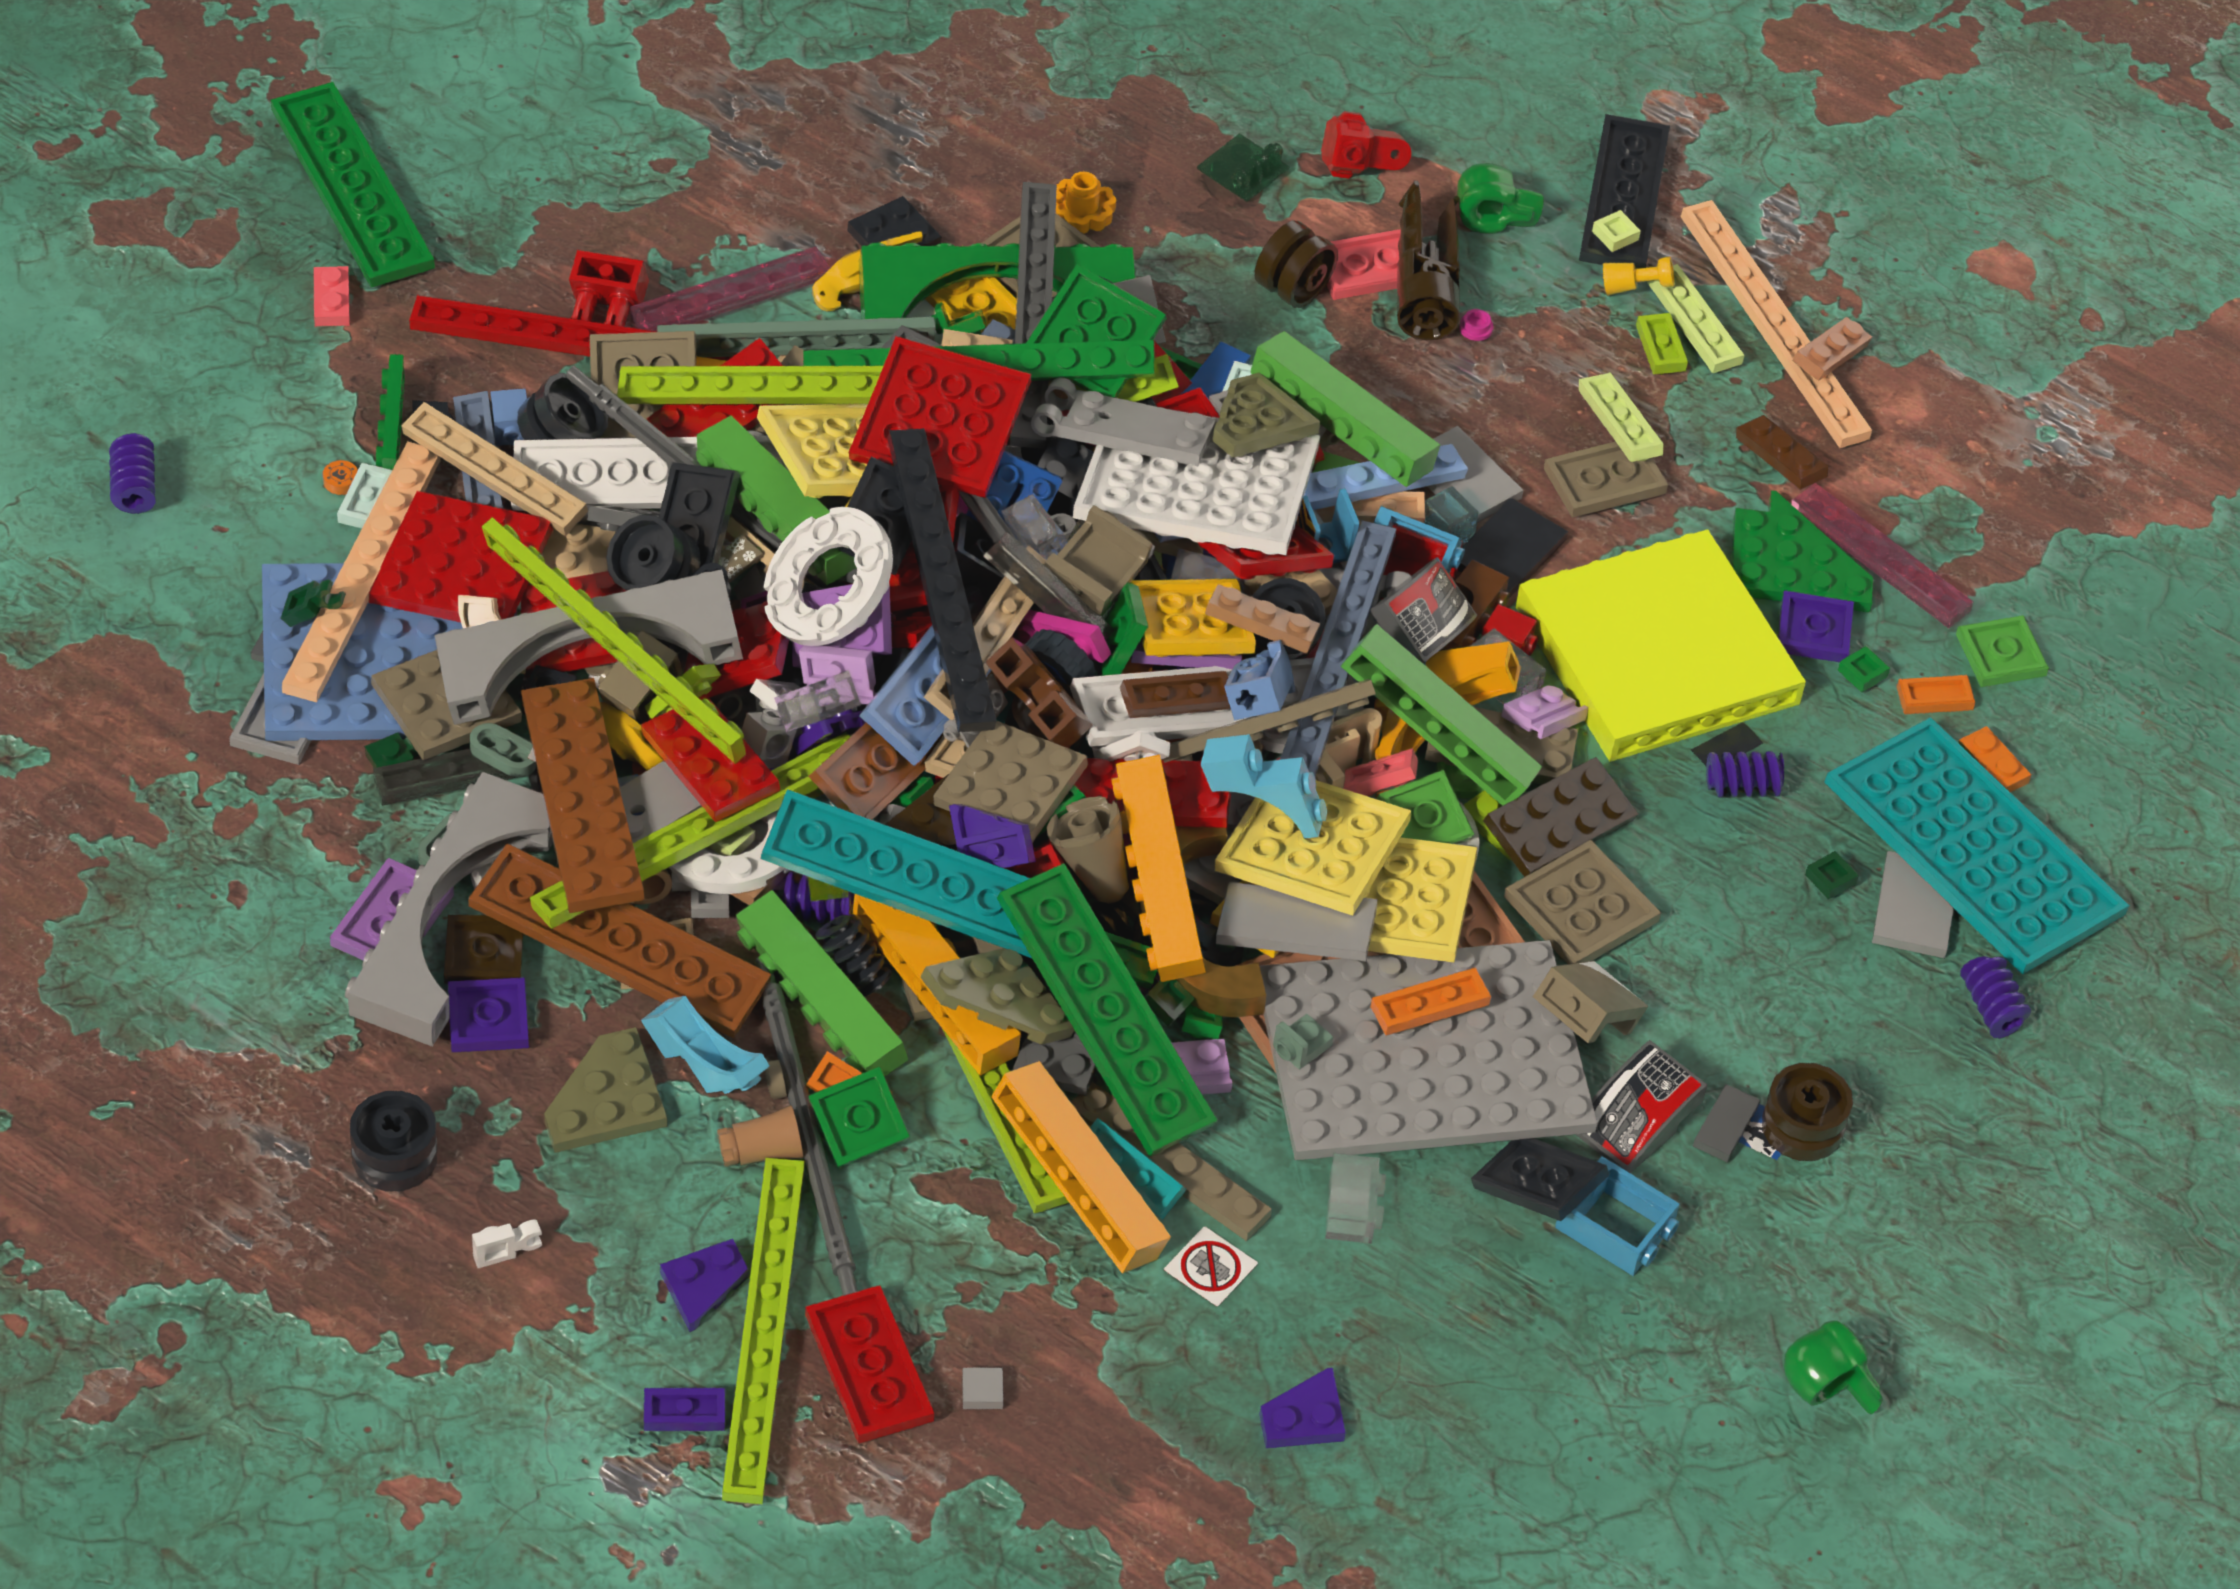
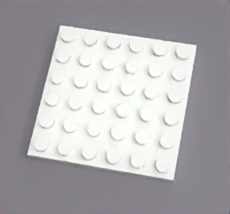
M1205 416L1208 418L1216 419V422H1218L1219 418ZM1312 435L1299 441H1291L1270 449L1259 450L1246 454L1243 457L1232 458L1214 443L1212 436L1198 467L1194 464L1178 463L1175 460L1145 456L1136 452L1117 450L1097 444L1074 505L1073 518L1086 521L1089 510L1095 505L1103 511L1112 513L1118 521L1132 530L1138 529L1154 532L1160 536L1172 535L1190 538L1195 542L1224 544L1234 549L1247 548L1259 550L1268 555H1286L1302 504V496L1305 494L1319 448L1320 435Z

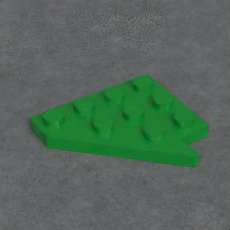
M1771 490L1769 512L1741 508L1735 509L1731 566L1752 598L1782 602L1785 590L1853 601L1854 611L1870 612L1873 577L1777 491Z

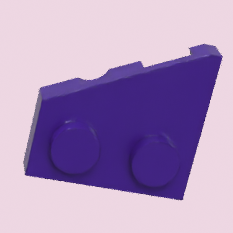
M849 709L832 718L822 721L818 720L802 727L801 731L803 734L793 740L792 744L796 754L806 753L844 732L848 734L855 733L866 723L859 716L863 711L853 713L852 709Z
M963 804L949 805L958 852L1004 869L1036 862L1028 824Z
M732 1238L660 1264V1274L689 1332L700 1326V1319L712 1307L716 1310L726 1300L727 1294L732 1290H736L748 1278V1267Z
M1327 1368L1260 1407L1259 1416L1265 1448L1343 1442L1345 1440L1346 1432L1333 1368Z

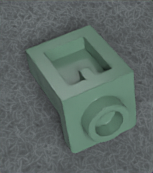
M1305 1014L1290 1026L1284 1021L1276 1025L1273 1047L1282 1059L1290 1061L1300 1070L1329 1049L1333 1044L1334 1037L1311 1016Z

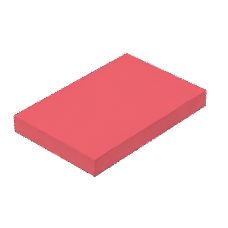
M1401 229L1330 241L1338 249V261L1327 283L1333 300L1397 289L1398 241Z

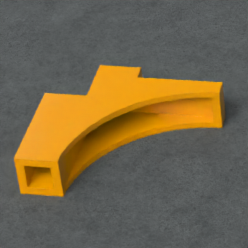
M1510 641L1438 651L1426 661L1425 665L1472 706L1495 696L1516 692L1521 670ZM1378 698L1375 699L1374 709L1379 711L1382 716V737L1380 745L1375 750L1376 760L1412 748L1416 752L1426 739Z

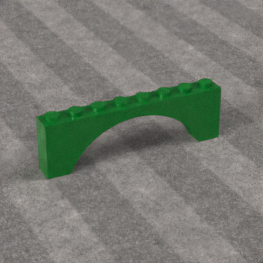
M871 243L868 246H861L858 260L861 319L907 318L914 308L928 296L942 288L964 280L980 277L1018 279L1019 244L1011 243L1004 246H988L983 243H976L970 246H954L950 243H941L936 246H920L917 243H906L902 246H886L883 243ZM1075 244L1071 247H1056L1054 245L1052 291L1058 292L1076 264L1102 278L1110 280L1112 283L1135 278L1133 247H1123L1119 244H1110L1105 247H1090L1086 244Z

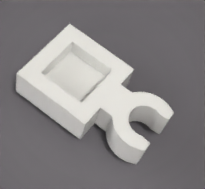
M537 1220L526 1221L512 1229L510 1223L499 1227L490 1226L478 1233L472 1234L473 1257L477 1268L516 1258L515 1251L518 1250L530 1251L541 1247L542 1242L539 1235H542Z

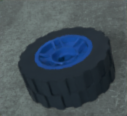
M1041 629L1025 644L1057 681L1071 685L1073 678L1094 677L1098 675L1092 660L1088 658L1085 651L1081 650L1074 641L1069 640L1061 633L1058 634L1053 630Z

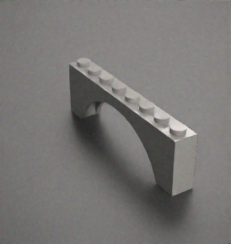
M722 569L592 598L594 607L601 613L604 610L610 613L617 621L618 628L625 634L630 632L638 635L643 630L653 638L667 641L685 649L697 657L704 665H718L743 659ZM558 607L436 634L435 641L444 688L454 725L490 717L502 692L527 666L559 647L592 637Z
M485 772L481 773L475 784L471 783L467 787L459 811L454 810L450 815L447 831L442 838L438 837L433 843L430 859L425 866L420 865L417 869L410 892H404L400 897L396 915L392 921L387 920L383 925L379 937L380 941L375 949L370 948L367 951L358 977L353 976L350 979L345 991L350 1016L433 1047L450 1017L449 996L431 975L422 952L423 935L428 920L442 897L456 883L474 870L495 861L507 843L526 853L549 851L553 844V837L542 793Z

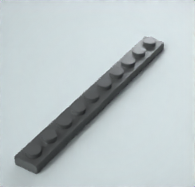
M1023 182L1015 344H1026L1052 303L1057 185ZM1031 381L1010 434V446L1045 449L1046 437H1042L1034 432L1031 420L1037 408L1042 404H1047L1045 393L1048 389L1049 381ZM1039 416L1040 420L1047 424V416Z

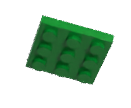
M1076 264L1026 344L1153 340L1167 317L1165 313ZM1129 378L1073 379L1070 381L1086 391H1096L1104 396L1117 398Z

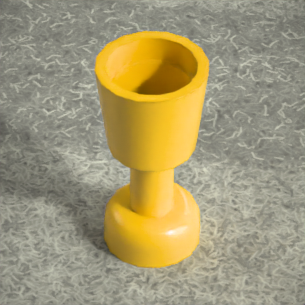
M1671 256L1660 258L1657 267L1636 269L1634 263H1603L1606 295L1609 296L1637 289V282L1659 280L1660 285L1663 287L1674 286V270Z

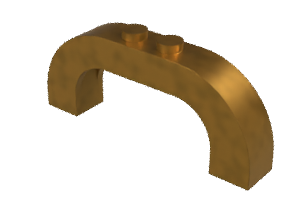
M1175 826L1183 866L1200 857L1218 855L1227 842L1226 828ZM1140 901L1142 913H1146L1144 901ZM1148 935L1149 945L1153 947L1151 935ZM1203 958L1206 973L1176 979L1195 998L1190 1004L1208 1013L1226 1017H1246L1264 1014L1266 991L1259 963L1225 967L1213 964Z

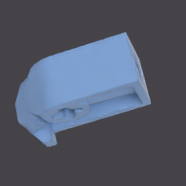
M1281 640L1269 642L1267 644L1268 650L1257 654V657L1244 659L1233 667L1224 688L1234 720L1280 711L1287 694L1295 692L1292 667Z

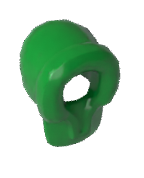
M1493 163L1475 164L1467 168L1458 180L1459 215L1463 224L1471 231L1495 234L1503 232L1507 226L1532 227L1538 223L1544 205L1543 195L1514 187L1512 172L1504 166Z
M1835 1320L1825 1322L1820 1328L1801 1336L1788 1347L1784 1359L1785 1376L1793 1390L1811 1406L1821 1404L1845 1389L1854 1396L1869 1414L1877 1411L1883 1401L1880 1385L1868 1370V1354L1865 1347L1854 1332L1845 1324Z

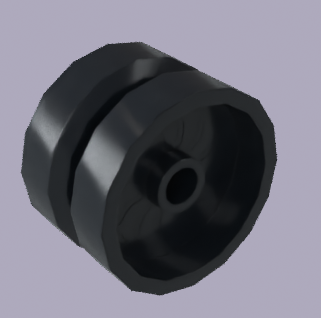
M558 373L550 376L537 392L533 393L523 402L518 410L517 424L524 440L598 439L608 427L609 416L589 401L590 396L566 378V373Z
M644 514L629 519L617 529L609 543L606 556L610 576L616 584L627 591L633 588L660 584L668 580L690 577L701 565L700 550L692 536L657 516Z
M1292 578L1274 579L1261 585L1251 597L1261 601H1269L1276 607L1294 614L1305 615L1310 620L1320 623L1308 653L1283 645L1289 660L1305 659L1315 648L1326 623L1325 607L1319 595L1306 583ZM1253 633L1256 645L1255 653L1251 655L1257 657V654L1268 650L1267 644L1273 640Z
M383 1091L369 1096L356 1107L350 1119V1141L352 1146V1164L360 1179L370 1187L385 1192L405 1191L419 1186L431 1176L437 1164L436 1118L425 1101L419 1096L405 1091Z

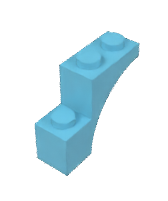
M1250 734L1207 739L1200 765L1212 792H1237L1260 798L1274 805L1290 817L1300 829L1304 839L1319 837L1322 821H1326L1327 807L1325 801L1318 796L1315 776L1313 772L1308 771L1303 757L1263 762L1262 754L1259 749H1255Z
M686 996L666 1000L641 1020L665 1058L681 1056L682 1059H685L707 1093L723 1091L724 1094H727L739 1088L741 1091H746L761 1080L759 1074L770 1066L762 1053L745 1051L724 1039L699 1015Z

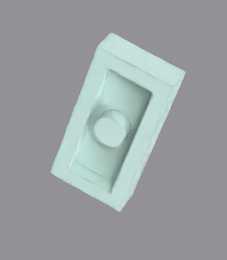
M361 463L337 513L338 523L363 528L392 470Z

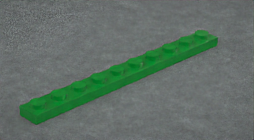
M1154 339L934 346L1031 374V381H1049L1056 378L1073 380L1155 377ZM891 348L803 351V366H884Z

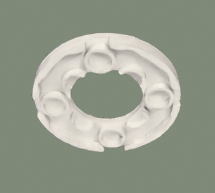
M850 507L831 508L829 514L817 519L811 516L798 525L785 538L774 554L764 581V589L768 591V605L764 608L773 627L789 640L804 646L826 645L840 640L855 629L862 627L889 588L893 554L890 539L884 528L865 512ZM841 546L850 548L855 553L854 563L857 567V575L854 574L852 577L854 583L845 596H839L838 599L840 601L834 605L825 604L818 610L809 608L804 603L802 595L803 579L809 566L819 555L829 549Z
M779 809L762 818L768 824V832L764 840L753 850L740 855L722 856L702 849L669 868L678 875L679 881L683 884L708 893L736 894L766 886V880L781 871L784 874L790 871L760 859Z

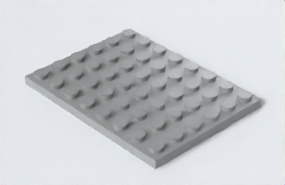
M1550 940L1457 948L1454 963L1386 954L1367 956L1366 961L1341 958L1259 966L1266 991L1264 1019L1295 1160L1596 1132L1597 1120L1574 1031L1533 998V995L1551 967L1557 966ZM1476 967L1491 995L1488 1006L1387 1036L1385 1035L1370 1007L1373 997ZM1305 1014H1308L1334 1038L1333 1044L1329 1049L1299 1070L1290 1061H1286L1278 1055L1273 1047L1276 1025L1284 1021L1290 1026Z

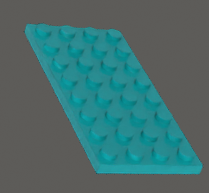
M1931 717L1837 767L1826 775L1824 783L2022 975L2127 913L2130 905Z

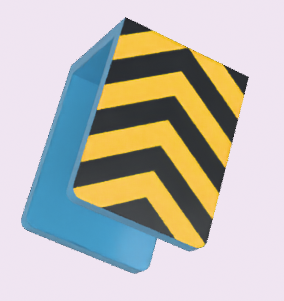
M1345 488L1339 490L1332 522L1318 524L1307 495L1302 496V504L1296 524L1315 540L1319 541V538H1325L1331 542L1332 548L1329 551L1334 554L1333 563L1348 561L1357 536L1359 520Z

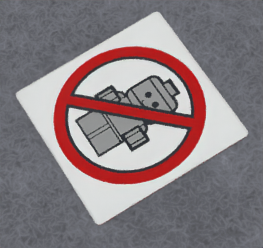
M1203 1227L1164 1268V1271L1215 1306H1219L1253 1270L1258 1262L1207 1227Z

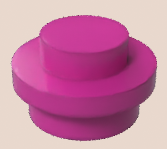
M1473 309L1461 318L1459 330L1464 337L1474 341H1481L1491 336L1493 322L1487 312Z

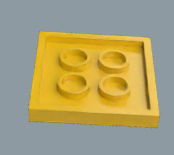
M1237 579L1136 580L1131 582V584L1139 586L1148 628L1141 638L1146 656H1203L1211 654L1236 656L1255 653L1256 640L1252 632L1205 614L1208 602L1218 584L1235 588L1241 592Z

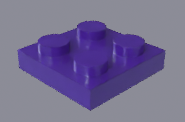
M1784 590L1781 602L1778 639L1790 655L1840 663L1841 660L1849 656L1854 602Z
M525 977L448 982L452 1053L529 1048Z

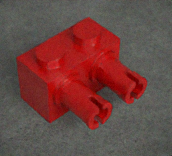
M577 250L569 277L571 289L576 300L570 319L592 322L596 305L599 303L609 305L603 324L625 327L629 310H641L649 283L644 261Z

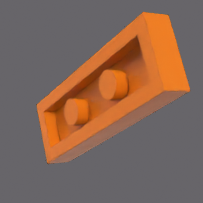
M1475 967L1373 997L1370 1007L1387 1036L1488 1006L1491 995Z

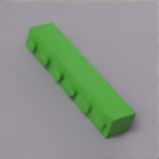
M1283 331L1257 347L1250 371L1251 374L1261 373L1320 421V425L1402 485L1408 487L1433 471L1440 448L1438 442L1288 333Z
M732 416L697 434L696 458L699 464L704 467L738 472L740 478L735 496L746 511H752L760 519L766 531L769 533L773 532L782 542L806 519L811 516L817 519L830 513L817 498L805 497L791 473ZM832 548L819 555L809 566L808 571L813 576L817 575L826 585H829L857 567L853 556Z
M1378 624L1363 637L1342 663L1341 667L1358 682L1366 679L1372 680L1376 693L1374 696L1502 806L1517 799L1529 787L1542 768L1536 760Z
M773 890L736 914L740 930L736 933L740 941L748 950L755 948L760 954L758 959L770 973H776L782 980L779 984L791 1001L796 998L803 1005L801 1011L812 1026L819 1024L825 1031L823 1037L834 1052L841 1050L847 1057L845 1059L847 1064L862 1073L880 1066L885 1077L908 1060L902 1040Z

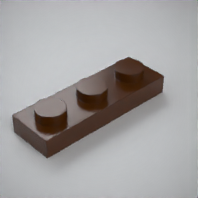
M1765 415L1736 427V438L1800 490L1828 477L1827 464Z
M1226 671L1126 679L1122 681L1120 686L1129 718L1231 709L1224 688L1228 680Z

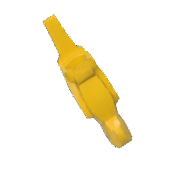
M919 231L879 243H883L886 246H902L906 243L921 242L923 235ZM861 249L843 256L813 285V298L821 310L826 312L835 311L841 307V302L838 301L841 294L860 292L858 260Z
M600 702L610 749L622 761L628 759L632 762H638L646 771L664 761L652 745L647 742V739L642 734L641 725L623 711L605 702Z

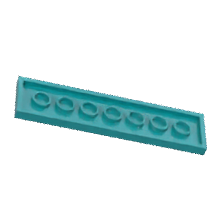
M787 789L760 859L1032 958L997 900L1000 892L1030 878Z

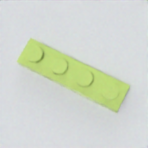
M1678 264L1673 265L1674 286L1663 287L1660 285L1659 280L1647 281L1712 373L1720 372L1743 363V352Z
M1611 373L1579 379V392L1630 462L1646 461L1649 458L1663 455V442Z

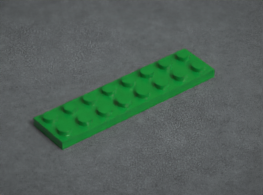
M334 82L271 99L273 114L369 286L372 288L435 269L434 258Z
M1063 863L1000 892L997 900L1149 1157L1214 1126L1217 1121L1215 1115L1066 865Z

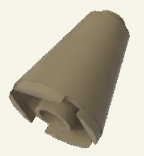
M1100 796L1088 797L1072 802L1066 806L1068 811L1059 819L1057 814H1055L1050 819L1047 825L1048 837L1052 844L1056 845L1055 848L1096 901L1107 904L1118 902L1129 889L1119 808L1114 801L1113 804L1107 802L1106 797Z

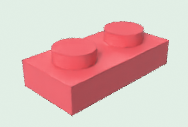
M348 266L314 267L315 327L350 326Z
M1412 748L1345 769L1343 789L1369 797L1378 790L1407 784L1411 780L1416 779L1418 758Z

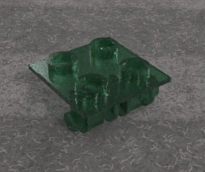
M1239 133L1200 163L1197 169L1248 202L1289 170L1290 166L1281 161L1284 151L1280 144L1269 143L1263 149Z

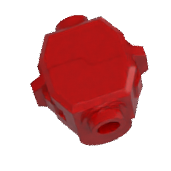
M1344 111L1341 115L1334 116L1327 121L1321 148L1322 160L1328 167L1331 175L1348 179L1354 173L1359 174L1368 167L1394 171L1400 170L1409 163L1412 155L1409 144L1399 133L1371 129L1366 124L1361 113Z

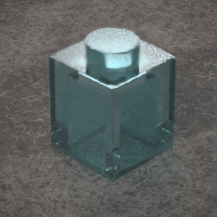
M1453 486L1425 500V524L1457 536L1463 543H1466L1475 534L1479 511Z

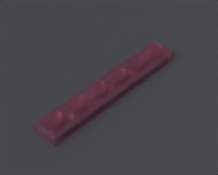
M815 246L630 306V317L638 329L656 332L657 325L692 324L814 284L830 269V266Z
M1814 483L1792 500V505L1833 542L1948 629L1971 612L1974 603L1971 599L1818 484Z

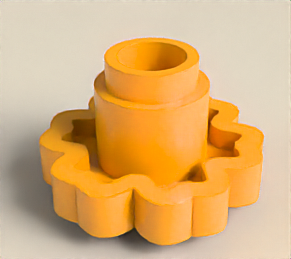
M1078 172L1071 179H1063L1059 184H1056V214L1081 233L1085 234L1089 229L1101 231L1105 226L1112 223L1113 213L1116 210V197L1113 195L1111 188L1101 187V183L1095 175L1089 172Z

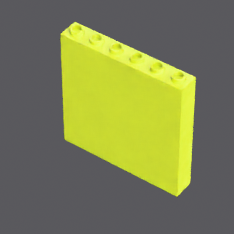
M1708 529L1697 533H1688L1680 538L1666 542H1657L1639 550L1626 551L1618 556L1601 561L1595 560L1587 565L1570 570H1561L1556 574L1539 579H1530L1519 586L1516 609L1519 613L1537 620L1534 635L1538 636L1537 643L1569 696L1576 700L1575 705L1577 707L1584 705L1589 707L1586 720L1584 721L1609 762L1800 705L1806 683L1805 679Z

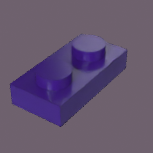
M644 1388V1431H725V1388Z

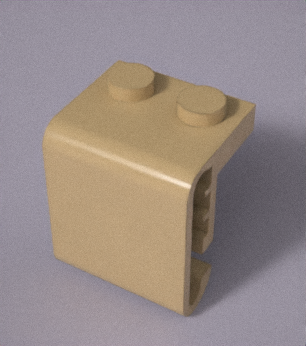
M1366 708L1333 722L1315 780L1344 788L1345 769L1355 767L1356 761L1363 758L1362 764L1376 760L1375 750L1378 747L1382 725V716L1379 711L1373 708Z

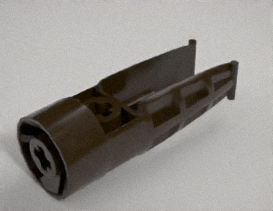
M1415 180L1399 202L1403 212L1400 219L1401 234L1398 241L1397 320L1403 332L1413 338L1438 340L1451 334L1457 328L1460 320V248L1455 206L1460 198L1454 196L1439 217L1437 248L1434 241L1430 240L1428 244L1422 242L1421 193L1419 182Z

